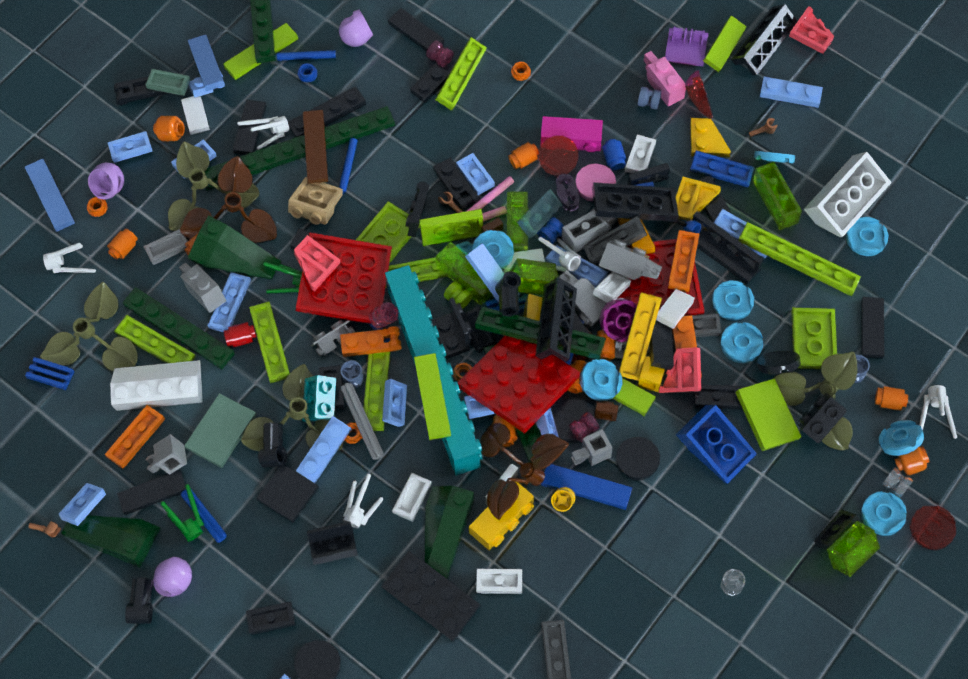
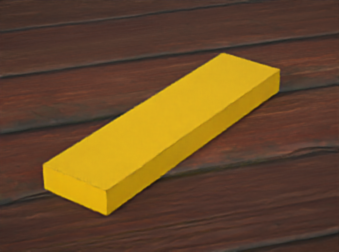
M640 293L619 369L622 377L639 381L661 304V297Z

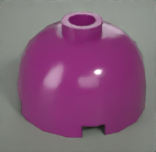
M623 298L613 299L606 303L599 316L603 332L618 342L627 341L637 305L631 300Z

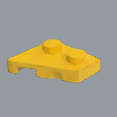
M691 118V157H694L696 150L718 157H730L731 151L712 119Z
M682 177L676 194L678 218L687 221L692 220L693 215L697 211L700 212L720 193L721 186Z

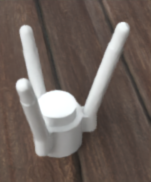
M285 116L237 122L239 126L268 123L252 127L250 130L257 131L270 128L273 134L276 133L275 136L259 145L257 150L266 147L279 138L285 137L284 132L289 131V125Z
M542 237L538 238L540 242L560 254L559 262L561 266L546 264L547 269L569 272L579 268L581 256L576 254L560 238H557V242L567 252L562 251Z
M81 243L43 255L46 269H53L54 274L59 272H96V269L61 267V265H64L63 255L83 248Z
M941 385L931 386L928 388V394L924 395V405L919 425L923 430L928 405L931 403L932 407H939L941 416H944L946 412L952 436L956 439L957 434L948 403V396H946V388Z
M367 474L355 505H352L357 482H352L347 507L343 514V522L350 521L354 528H359L361 524L365 526L368 518L383 501V497H380L365 516L363 514L364 510L359 507L371 474Z

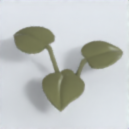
M183 141L179 148L176 167L179 174L184 178H189L193 185L191 187L192 203L187 199H179L172 203L168 211L169 229L171 231L179 230L186 215L191 210L199 208L195 206L197 189H204L210 184L226 195L230 193L222 191L217 184L207 178L204 171L208 168L210 159L206 151ZM253 183L246 192L238 193L242 199L241 206L245 209L259 196L260 192Z
M101 282L88 296L84 305V312L87 317L78 318L74 321V336L68 332L55 334L40 355L41 359L62 366L71 365L80 356V350L76 346L80 343L79 337L83 339L93 337L108 348L102 355L103 364L107 369L114 371L115 368L134 367L138 359L137 350L130 340L124 337H116L111 345H109L95 334V327L91 324V322H99L100 318H111L118 310V299L106 283Z
M855 352L834 354L827 357L821 365L822 375L825 379L821 383L818 382L809 388H805L806 379L799 373L784 372L776 375L774 378L786 404L790 406L801 404L805 399V392H810L817 388L820 389L823 395L827 392L834 399L836 398L835 393L839 389H849L855 383L857 377ZM842 417L824 437L822 442L833 449L847 450L853 435L850 422L845 417Z
M302 364L294 369L283 383V395L290 401L289 412L286 413L280 423L284 425L289 417L295 420L304 418L311 429L306 434V443L311 449L329 421L317 420L314 426L310 422L309 415L306 413L307 402L304 400V383L306 378L313 375L307 366ZM266 417L255 418L247 425L241 442L254 451H260L263 449V425L274 422ZM343 443L341 444L338 450H341L343 448Z

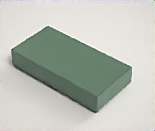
M151 69L146 87L151 90L185 96L190 83V77Z

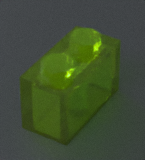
M517 258L510 271L517 273L521 278L518 292L543 295L544 285L558 277L555 263Z
M856 521L827 549L833 568L851 577L880 549L875 531Z

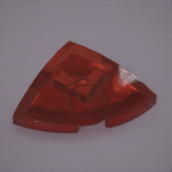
M697 70L687 79L685 88L699 111L711 119L713 118L712 110L700 72Z

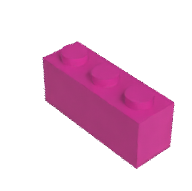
M543 116L541 148L566 149L568 151L586 150L587 152L601 151L603 120Z

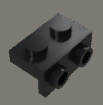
M827 392L824 396L820 395L813 403V409L810 412H805L799 419V428L817 443L824 439L847 412Z
M350 521L307 531L313 565L358 555Z

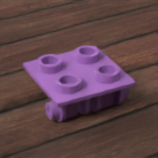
M676 26L669 28L665 58L668 62L703 67L708 33L705 30H695L694 32L691 29V31H687V28L683 30L682 28H676Z

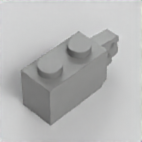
M595 210L562 227V240L577 253L584 249L585 245L608 233L612 227L611 225L616 223L618 219L595 217Z
M617 239L614 242L610 241L607 243L599 263L600 267L632 280L641 276L657 279L662 269V266L649 259L650 256L645 255V250L637 247L630 249L626 247L625 242Z
M187 263L179 267L182 271L180 277L187 290L209 313L226 302L218 284L197 264L192 268Z
M565 271L559 278L577 288L575 310L579 313L577 316L580 320L584 321V325L588 324L592 327L599 321L601 310L607 302L593 295L595 287L588 279L581 278L578 280L570 272ZM564 290V292H565L564 294H565V296H566V298H567V300H568V299H569V292L566 291V290Z

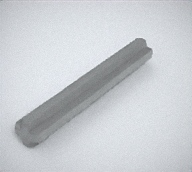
M345 383L341 386L342 394L371 458L378 460L383 457L384 453L353 384Z

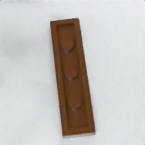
M323 110L304 111L303 121L308 184L328 182Z

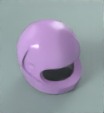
M360 9L353 11V15L345 18L339 26L341 40L351 47L362 46L373 36Z
M107 162L101 163L90 173L88 185L91 192L97 198L111 199L122 189L124 175L117 165Z
M171 557L162 561L154 572L153 583L156 591L166 597L182 594L192 580L190 565L179 557Z

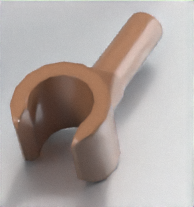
M769 118L764 126L749 132V136L752 137L763 132L773 134L778 126H771L775 119Z
M444 192L448 197L447 202L442 197H438V201L441 204H448L457 213L463 212L452 200L453 196L450 192Z
M50 521L47 527L34 523H29L28 526L30 529L46 533L51 538L56 537L61 530L52 521Z

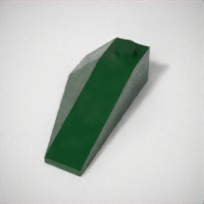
M209 215L201 227L188 255L189 260L205 268L223 269L231 273L233 271L246 273L248 276L271 280L277 270L266 267L263 263L268 262L278 266L281 264L279 259L230 226Z
M453 485L433 486L425 506V563L446 579L448 578L475 501L474 492Z
M87 515L78 526L67 522L61 535L140 568L161 528L142 519Z

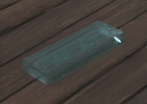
M549 189L517 223L530 239L558 211L562 203L552 190Z

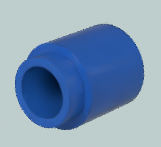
M616 139L606 141L602 150L607 166L612 171L624 168L627 159L621 141Z

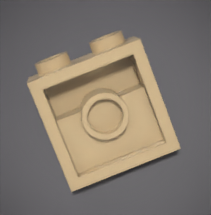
M305 177L289 199L288 213H291L295 218L303 217L309 219L315 225L320 223L326 225L334 214L335 205L343 195V189L323 182L308 184L307 177Z

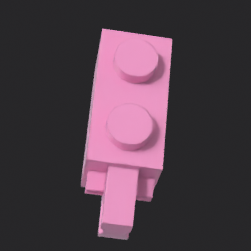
M652 51L644 54L648 82L654 89L662 90L661 99L669 107L684 99L686 83L665 57L658 59Z

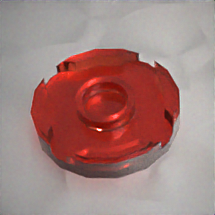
M554 135L547 138L539 149L541 167L547 173L554 176H563L570 173L578 162L576 144L570 138L563 135Z
M923 506L916 511L910 523L911 534L915 541L924 548L931 550L943 549L953 541L957 529L954 517L949 511L940 506Z

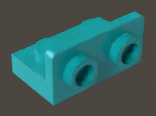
M315 375L305 379L304 400L307 402L306 413L309 415L310 422L317 420L330 421L332 416H334L336 378Z

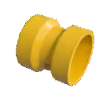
M568 487L557 489L551 498L553 508L560 512L569 510L575 503V493Z

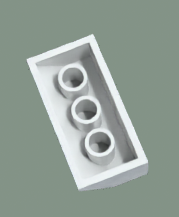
M868 152L856 154L844 164L804 210L816 225L839 237H843L890 185L891 181Z
M200 360L114 369L110 383L111 405L117 411L145 408L146 405L152 408L203 403Z

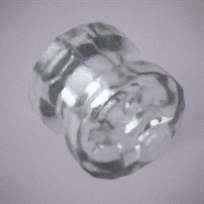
M737 569L726 571L721 580L723 592L729 596L740 594L746 581L744 574Z

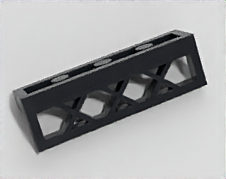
M785 4L771 7L731 59L735 65L745 64L752 75H757L798 22ZM784 16L789 20V24L786 27L783 26ZM774 29H778V38L776 40H773ZM764 42H768V51L766 53H763ZM753 56H757L756 67L750 61Z
M697 211L693 215V220L701 223L697 248L748 285L761 270L763 258Z
M559 277L545 284L543 288L535 356L542 360L553 354L566 362L570 359L577 288ZM563 290H566V291L569 292V299H568V300H567V298H566V296H565ZM562 305L564 306L567 312V317H565L563 311L561 310ZM560 323L562 324L565 330V335H563L559 327ZM558 340L563 347V351L557 348Z

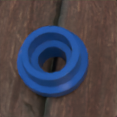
M305 63L300 66L298 77L303 82H312L317 78V69L312 64Z

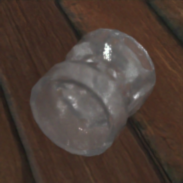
M894 467L882 485L887 489L891 488L894 490L895 494L901 498L914 480L908 476L904 477L901 471Z

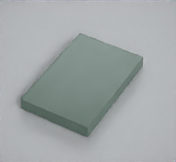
M219 393L185 444V449L223 468L241 440L247 425L256 417V412Z

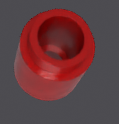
M248 322L230 326L227 330H223L228 347L252 343L253 338L256 337L254 326H249Z

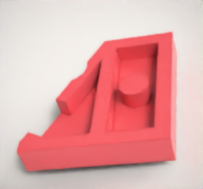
M808 6L790 31L789 37L824 54L833 41L834 35L824 26L821 19L815 17L812 13L813 9Z
M308 235L294 249V255L314 292L340 264L339 258Z
M700 348L676 349L673 356L674 366L671 370H667V378L664 385L660 386L659 393L701 391Z

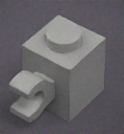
M603 429L584 437L582 449L572 452L571 459L575 465H578L588 458L591 466L611 458L612 446Z
M171 434L154 444V454L146 458V461L151 464L147 469L152 473L162 468L170 475L187 464L184 444Z

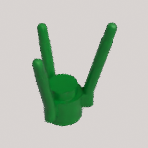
M268 262L263 263L266 267L293 275V285H296V288L267 289L266 293L299 292L301 271L282 264L278 266Z
M186 484L185 488L195 521L190 518L182 523L164 501L161 502V506L165 509L171 521L182 532L186 540L190 542L203 533L201 527L204 526V523L200 518L190 485Z

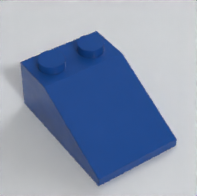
M705 405L676 434L687 449L726 484L757 454L716 405Z

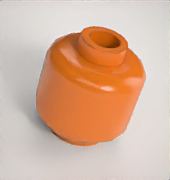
M160 116L153 126V131L160 141H178L184 135L185 126L177 116Z
M919 446L916 450L894 459L899 472L904 470L908 476L926 470L927 463L930 462L923 446Z

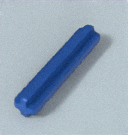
M185 489L184 491H182L181 496L192 510L187 495V491ZM192 491L205 528L217 543L222 542L227 537L226 533Z

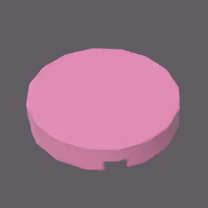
M589 164L581 168L577 173L575 180L576 190L582 198L587 201H593V182L616 184L615 175L605 165Z

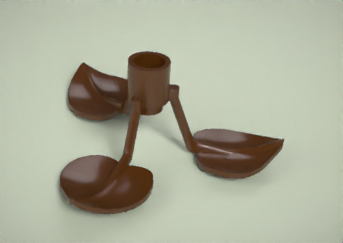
M239 156L232 158L224 165L218 176L220 189L230 193L225 196L224 205L213 218L218 219L224 210L229 212H237L239 210L244 219H246L241 225L243 236L253 243L274 240L277 237V229L273 219L267 212L261 209H253L249 217L244 212V208L241 206L242 199L238 193H244L251 187L252 174ZM204 208L191 210L184 219L180 233L189 239L193 238L199 233L208 215L211 216V213Z
M494 423L484 431L480 440L481 454L485 457H494L501 449L521 466L520 474L523 478H508L506 482L499 479L492 484L487 494V504L495 518L500 520L502 515L517 500L519 495L517 483H524L525 485L531 483L534 486H538L544 481L545 473L541 469L552 464L568 447V442L553 434H544L532 446L531 451L534 455L530 458L532 463H523L504 447L511 437L510 431L505 425Z

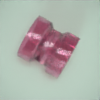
M434 41L428 48L426 56L431 60H435L438 65L444 68L451 62L454 52L449 48H444L441 42Z
M389 302L374 308L369 314L371 324L379 329L395 322L398 318L397 308Z
M585 412L581 415V419L578 421L574 420L569 424L571 432L580 442L588 434L595 433L600 429L596 419L589 412Z

